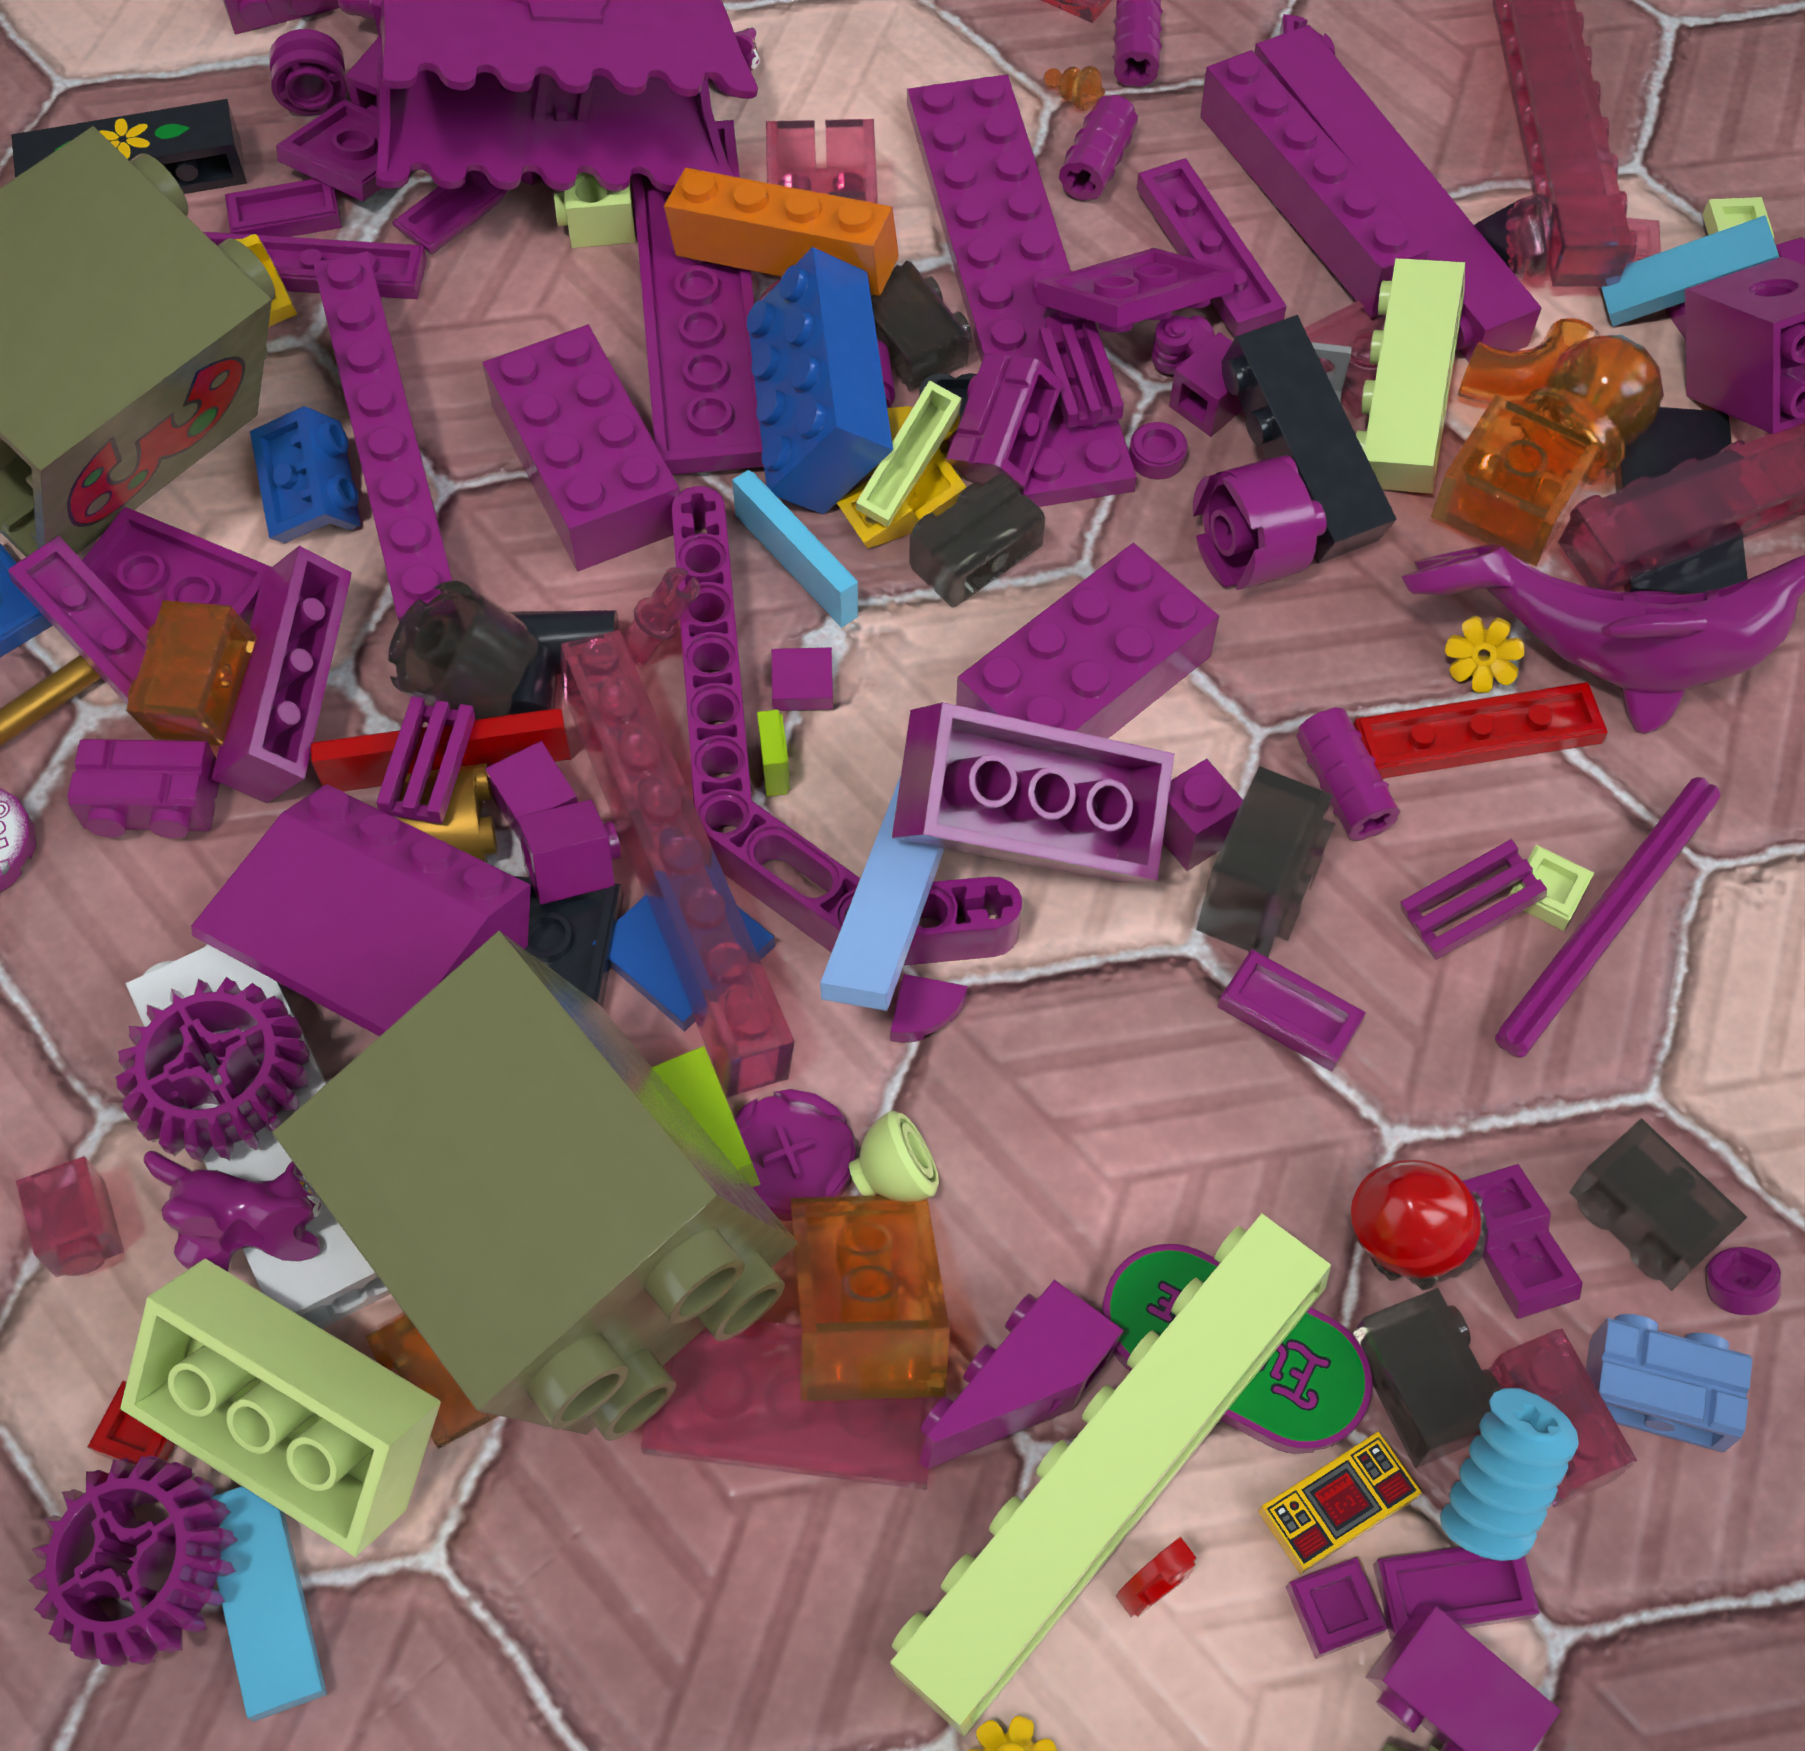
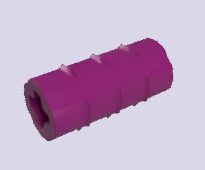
M1161 0L1116 1V17L1113 21L1115 24V35L1113 37L1115 50L1112 56L1114 59V75L1119 82L1126 86L1143 87L1152 83L1157 78L1160 50L1162 48L1160 33L1163 29L1160 25V18L1163 12Z
M1119 95L1102 96L1096 101L1091 112L1084 118L1083 127L1077 132L1074 144L1068 149L1059 173V180L1063 185V189L1070 196L1079 200L1097 199L1103 193L1107 183L1113 178L1115 167L1122 161L1123 151L1130 145L1132 134L1138 122V115L1135 112L1134 106L1126 98Z
M1334 707L1318 712L1306 719L1299 726L1296 738L1307 757V764L1313 768L1321 783L1320 789L1325 791L1334 808L1333 814L1339 817L1349 838L1352 840H1364L1390 828L1398 820L1400 810L1388 790L1389 784L1382 779L1374 764L1376 759L1369 755L1362 742V734L1356 731L1351 719L1343 708Z

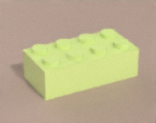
M205 1258L147 1297L120 1409L350 1555L357 1557L407 1510L441 1401Z

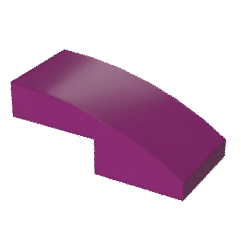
M1515 1164L1463 1180L1473 1194L1480 1209L1481 1233L1477 1246L1495 1283L1516 1319L1579 1300L1583 1282L1549 1232L1551 1212L1520 1165Z

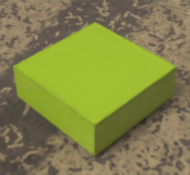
M779 710L757 712L766 797L788 794L787 790H790V777L783 715L779 714Z

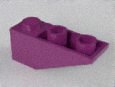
M1055 1279L1038 1299L1030 1293L1027 1294L1007 1320L1005 1329L1011 1333L996 1350L991 1345L986 1344L968 1366L963 1379L969 1384L954 1402L947 1396L942 1397L925 1418L919 1430L926 1436L919 1464L926 1469L932 1468L1071 1411L1111 1360L1124 1330Z

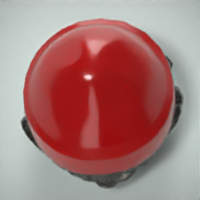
M1400 1160L1382 1165L1362 1180L1352 1199L1351 1222L1359 1244L1370 1256L1377 1271L1384 1274L1389 1281L1406 1277L1422 1291L1430 1290L1437 1282H1444L1450 1277L1457 1278L1464 1271L1471 1269L1483 1257L1488 1235L1481 1196L1477 1192H1471L1456 1174L1432 1162Z

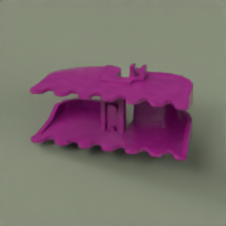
M382 0L380 29L383 51L378 60L376 88L378 119L377 186L382 188L403 187L408 183L410 173L418 169L428 172L434 183L447 189L460 188L465 184L466 174L474 170L484 173L493 186L504 190L518 187L521 183L522 174L529 171L536 172L542 177L547 186L560 191L569 190L575 186L576 175L583 172L595 176L600 186L611 191L625 190L629 186L630 176L640 173L647 176L657 189L672 192L685 167L734 177L728 165L712 112L708 79L718 81L728 94L743 99L756 97L758 86L741 52L729 16L721 0ZM533 87L532 98H530L527 91Z

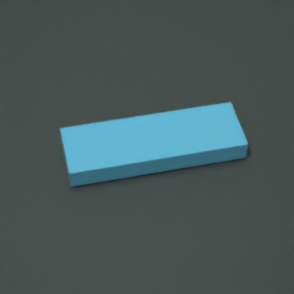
M1766 215L1601 273L1598 277L1610 320L1614 327L1685 302V289L1777 259L1779 254Z
M747 470L732 479L735 516L841 628L858 617V581L754 472L751 473Z
M243 1486L213 1496L212 1499L225 1503L227 1509L231 1511L220 1527L232 1531L233 1535L238 1539V1541L221 1552V1559L231 1562L236 1572L225 1577L218 1576L217 1584L220 1593L226 1601L222 1603L246 1716L249 1720L255 1722L326 1696L327 1691L285 1513Z

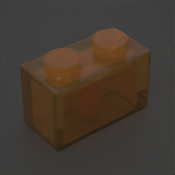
M163 600L156 622L148 631L147 649L138 676L130 685L126 711L156 740L208 741L210 745L222 746L257 636L230 605Z

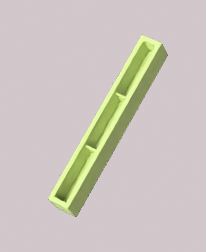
M1261 1213L1247 1231L1241 1226H1237L1227 1236L1214 1258L1220 1263L1204 1283L1198 1278H1194L1189 1282L1172 1306L1171 1312L1176 1317L1160 1336L1152 1330L1138 1343L1127 1361V1365L1132 1370L1116 1390L1107 1384L1094 1396L1082 1415V1420L1087 1425L1069 1445L1062 1439L1050 1449L1036 1470V1475L1041 1478L1040 1482L1024 1501L1014 1496L1001 1508L989 1527V1532L994 1535L992 1540L977 1558L967 1553L952 1567L941 1584V1589L946 1593L944 1598L928 1617L921 1611L917 1612L903 1626L894 1639L892 1648L897 1654L890 1664L895 1675L963 1737L968 1734L1325 1290L1331 1264Z

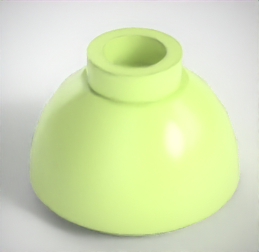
M893 1110L881 1116L869 1128L862 1141L859 1158L849 1163L853 1181L860 1193L867 1199L879 1194L897 1202L922 1201L935 1196L939 1184L934 1160L921 1134L907 1116Z

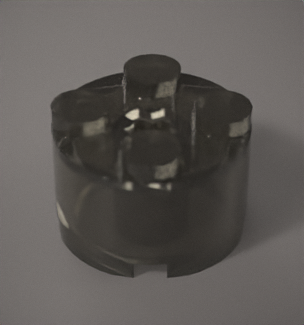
M447 581L435 586L434 589L441 592V594L433 598L428 604L418 599L404 614L394 632L388 653V661L396 665L397 677L390 676L392 684L410 697L424 698L425 705L434 706L436 700L448 702L450 709L459 710L460 704L473 706L475 720L506 716L512 704L511 695L520 683L526 666L533 661L537 654V639L528 633L526 626L520 619L467 584L460 581Z

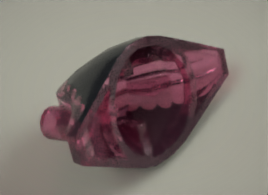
M1541 194L1521 198L1474 225L1519 281L1523 279L1525 273L1529 277L1540 276L1544 273L1552 248L1555 228L1553 200Z

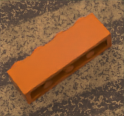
M686 167L664 204L675 254L680 257L782 277L790 266L796 265L814 247L866 271L870 294L876 296L881 295L899 258L893 206Z

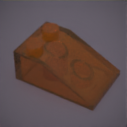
M883 1196L791 1198V1232L798 1242L792 1249L800 1401L911 1399L915 1397L946 1396L950 1327L928 1198L914 1202L895 1201Z

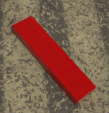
M1589 682L1356 718L1353 724L1356 731L1362 734L1361 740L1369 755L1376 759L1374 764L1382 779L1602 744L1608 733Z
M549 709L475 720L461 766L486 763L487 767L540 741L543 742L555 762L571 760L569 738L562 709ZM444 726L431 771L440 770L453 729L451 726ZM427 727L422 728L407 774H412ZM400 730L311 743V760L321 786L323 787L328 784L343 792L382 786Z

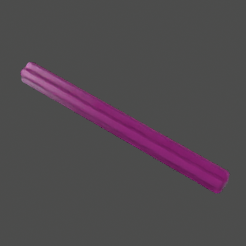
M1695 777L1689 781L1499 1028L1498 1033L1495 1035V1041L1500 1048L1507 1050L1512 1056L1517 1058L1526 1056L1715 807L1721 797L1720 790L1716 785L1709 784L1703 777Z

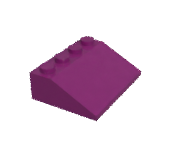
M326 784L280 814L191 925L192 936L380 1037L498 931H501L522 948L528 947L531 885Z

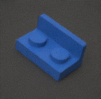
M303 406L250 431L270 539L287 543L328 524H333L347 530H352L361 525L357 506L359 495L352 480L347 453L349 447L348 438L339 420Z

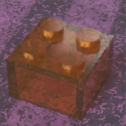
M1495 395L1446 471L1431 517L1489 545H1501L1513 556L1537 567L1583 490L1603 443Z

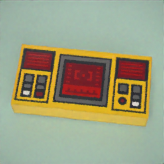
M1378 1431L1262 1505L1258 1513L1301 1575L1415 1501L1422 1492Z

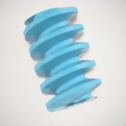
M1504 1388L1494 1392L1489 1400L1491 1412L1485 1413L1479 1424L1481 1435L1475 1436L1469 1447L1471 1458L1465 1459L1459 1470L1461 1481L1455 1482L1449 1493L1451 1503L1446 1504L1440 1514L1441 1528L1452 1541L1463 1549L1483 1558L1499 1561L1517 1560L1530 1552L1537 1538L1536 1532L1540 1530L1547 1516V1508L1551 1506L1557 1494V1485L1561 1484L1567 1472V1462L1572 1460L1579 1445L1576 1429L1569 1418L1555 1405L1539 1395L1526 1390Z

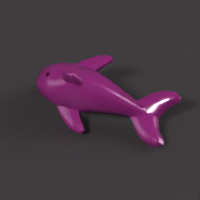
M1498 544L1457 550L1414 561L1418 570L1401 576L1408 591L1413 594L1447 596L1481 588L1487 589L1538 639L1564 660L1598 678L1621 687L1626 710L1635 731L1646 734L1658 729L1672 717L1686 689L1725 680L1759 665L1785 641L1795 620L1799 598L1805 592V555L1794 558L1740 583L1721 589L1708 590L1703 593L1685 595L1661 591L1616 592L1578 585L1551 577L1529 566Z

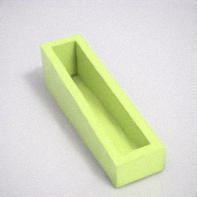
M932 381L928 382L893 440V451L880 462L858 498L856 510L886 527L890 525L958 418L961 405L960 397Z

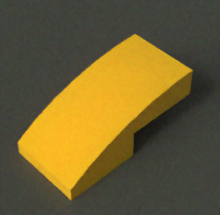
M938 448L888 527L856 510V502L869 480L840 499L837 504L868 549L919 530L952 512L973 497Z

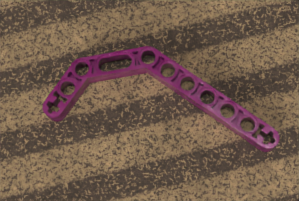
M706 486L686 488L673 500L672 521L693 802L699 847L702 856L709 864L832 953L860 878L752 801L725 504L722 496L714 489ZM706 529L707 534H696L695 530ZM709 670H720L714 673H705ZM716 720L726 721L725 723L718 725L708 724L709 722ZM719 772L731 773V775L724 778L711 777ZM724 825L737 827L735 830L727 833L714 831ZM773 859L782 860L828 893L817 898L806 897L768 871L762 864ZM988 876L934 881L920 919L933 918L940 921L941 924L934 928L917 926L903 966L990 958L1006 954L1014 948L1019 937L1022 897L1019 889L1012 882L1002 877ZM989 915H995V919H989ZM957 917H964L962 924H957Z

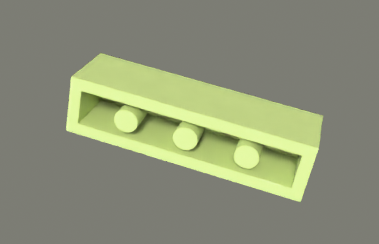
M1396 258L1392 281H1382L1378 315L1386 316L1384 330L1373 331L1370 364L1378 365L1376 380H1365L1363 389L1362 414L1370 415L1367 431L1357 430L1356 436L1384 490L1431 494L1434 492L1464 300L1465 262Z

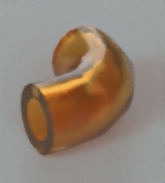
M1565 318L1552 323L1540 345L1528 350L1511 351L1479 342L1469 361L1457 396L1473 402L1503 408L1544 404L1576 387L1599 355L1602 346L1601 336L1591 324L1580 319Z

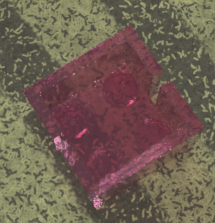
M874 119L825 120L827 168H816L814 120L766 121L767 183L878 204Z

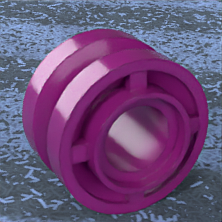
M297 29L281 35L274 41L269 52L271 88L275 99L281 106L299 115L313 116L325 113L345 99L347 83L345 79L344 55L341 47L332 37L317 30Z

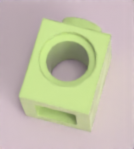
M583 172L576 175L575 186L571 189L554 193L558 226H568L572 248L636 243L630 182L625 190L611 191L600 186L595 176Z

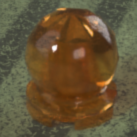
M1623 335L1594 336L1575 342L1559 356L1545 382V386L1532 390L1516 410L1513 422H1522L1527 431L1521 439L1522 444L1540 463L1563 477L1572 469L1581 474L1588 475V485L1607 482L1626 457L1625 445L1631 444L1643 434L1656 417L1664 397L1661 369L1643 345Z

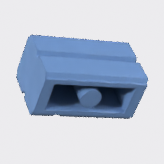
M1621 1314L1616 1316L1615 1320L1607 1318L1592 1334L1589 1342L1585 1370L1587 1375L1584 1380L1580 1407L1581 1415L1723 1453L1742 1438L1746 1427L1748 1408L1746 1396L1750 1388L1753 1359L1751 1355L1729 1350V1342L1717 1335L1690 1333L1683 1338L1658 1331V1323L1644 1316Z

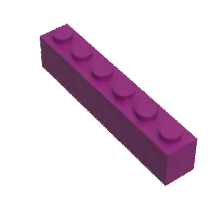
M1252 50L1206 67L1201 119L1370 317L1378 315L1382 281H1392L1396 258L1426 260L1429 250Z

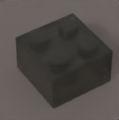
M1259 766L1211 870L1196 930L1248 952L1253 949L1267 958L1277 937L1289 941L1301 913L1307 891L1311 890L1325 856L1324 852L1336 823L1325 819L1333 795Z

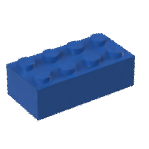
M812 247L796 265L790 266L785 271L780 282L763 300L757 301L752 306L747 315V330L750 336L751 369L755 381L756 414L760 425L762 464L765 470L766 486L778 498L824 515L893 451L868 274L856 266Z

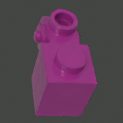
M1174 315L1168 319L1160 320L1156 325L1151 359L1153 365L1159 371L1166 374H1174L1169 407L1212 437L1243 410L1237 395H1233L1228 391L1222 377L1221 361L1233 341L1220 332L1215 335L1209 322L1198 315H1193L1189 319L1184 316Z

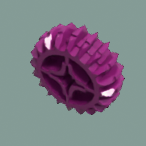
M226 976L217 991L213 992L207 982L198 978L194 995L184 997L180 991L171 988L170 1001L172 1004L164 1010L147 1004L146 1014L151 1020L150 1024L147 1027L128 1026L129 1038L135 1046L118 1051V1061L125 1071L115 1078L118 1090L125 1097L122 1100L124 1112L131 1121L138 1123L137 1129L147 1141H152V1143L158 1141L163 1150L174 1157L185 1148L191 1159L202 1162L213 1146L220 1158L230 1161L234 1143L241 1140L249 1149L257 1150L259 1138L256 1133L264 1127L273 1132L282 1123L277 1116L279 1111H296L299 1109L298 1105L300 1102L293 1090L308 1087L309 1076L302 1065L310 1061V1053L305 1042L301 1040L303 1030L297 1019L288 1015L287 1008L279 998H276L275 995L267 998L262 988L256 986L253 982L241 991L237 983ZM222 1030H232V1031H229V1032H226V1033H223V1034H222V1033H213V1032L222 1031ZM208 1053L212 1055L217 1065H220L217 1071L222 1079L221 1085L216 1083L210 1072L207 1073L211 1070L206 1059ZM256 1076V1078L254 1079V1081H253V1082L250 1084V1086L245 1090V1087H246V1085L248 1084V1082H249L252 1078H254V1077ZM202 1104L217 1105L214 1108L192 1110V1108ZM186 1105L189 1109H184L181 1107Z
M141 1456L138 1463L127 1458L113 1459L109 1473L101 1470L86 1471L85 1493L75 1489L63 1491L62 1494L67 1506L65 1514L62 1517L53 1515L43 1518L48 1528L54 1531L50 1543H44L32 1548L38 1558L46 1560L45 1569L28 1580L34 1585L35 1589L48 1592L34 1609L42 1618L54 1621L48 1634L53 1636L57 1642L71 1645L70 1651L74 1652V1655L79 1658L92 1661L97 1658L103 1665L121 1667L122 1665H127L128 1661L140 1665L155 1662L158 1650L167 1653L183 1650L182 1629L194 1633L206 1630L207 1627L201 1614V1609L205 1603L217 1606L226 1602L220 1591L214 1589L217 1577H225L236 1572L231 1562L221 1559V1552L238 1541L232 1531L220 1527L231 1511L227 1509L225 1503L212 1499L216 1488L213 1487L211 1482L198 1476L195 1477L192 1468L181 1463L173 1462L170 1464L155 1456ZM161 1502L170 1516L160 1523L153 1521L146 1523L136 1518L133 1509L144 1504ZM109 1596L117 1599L121 1598V1600L131 1602L135 1614L124 1619L112 1621L104 1613L99 1603Z

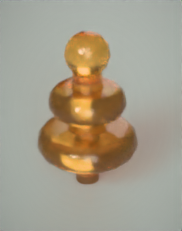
M1076 66L1068 67L1064 70L1063 74L1056 68H1050L1043 77L1046 86L1050 88L1058 87L1061 98L1066 101L1072 100L1074 107L1080 111L1090 109L1098 98L1105 95V88L1101 87L1102 77L1100 71L1094 66H1086L1081 70Z

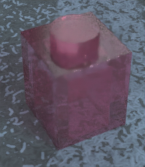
M85 1156L16 1180L33 1253L56 1278L62 1275L79 1276L90 1273L101 1267L105 1259L124 1253L105 1180Z

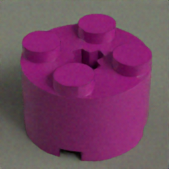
M1288 455L1257 461L1205 476L1198 483L1194 493L1193 517L1203 514L1205 533L1196 535L1198 548L1208 570L1215 580L1224 587L1236 585V590L1303 572L1310 565L1314 557L1317 536L1323 535L1326 531L1324 509L1318 501L1311 500L1307 488L1298 474L1295 461Z

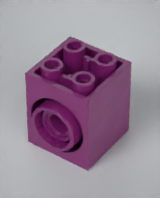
M1779 257L1685 289L1687 397L1771 434L1804 424L1805 265Z

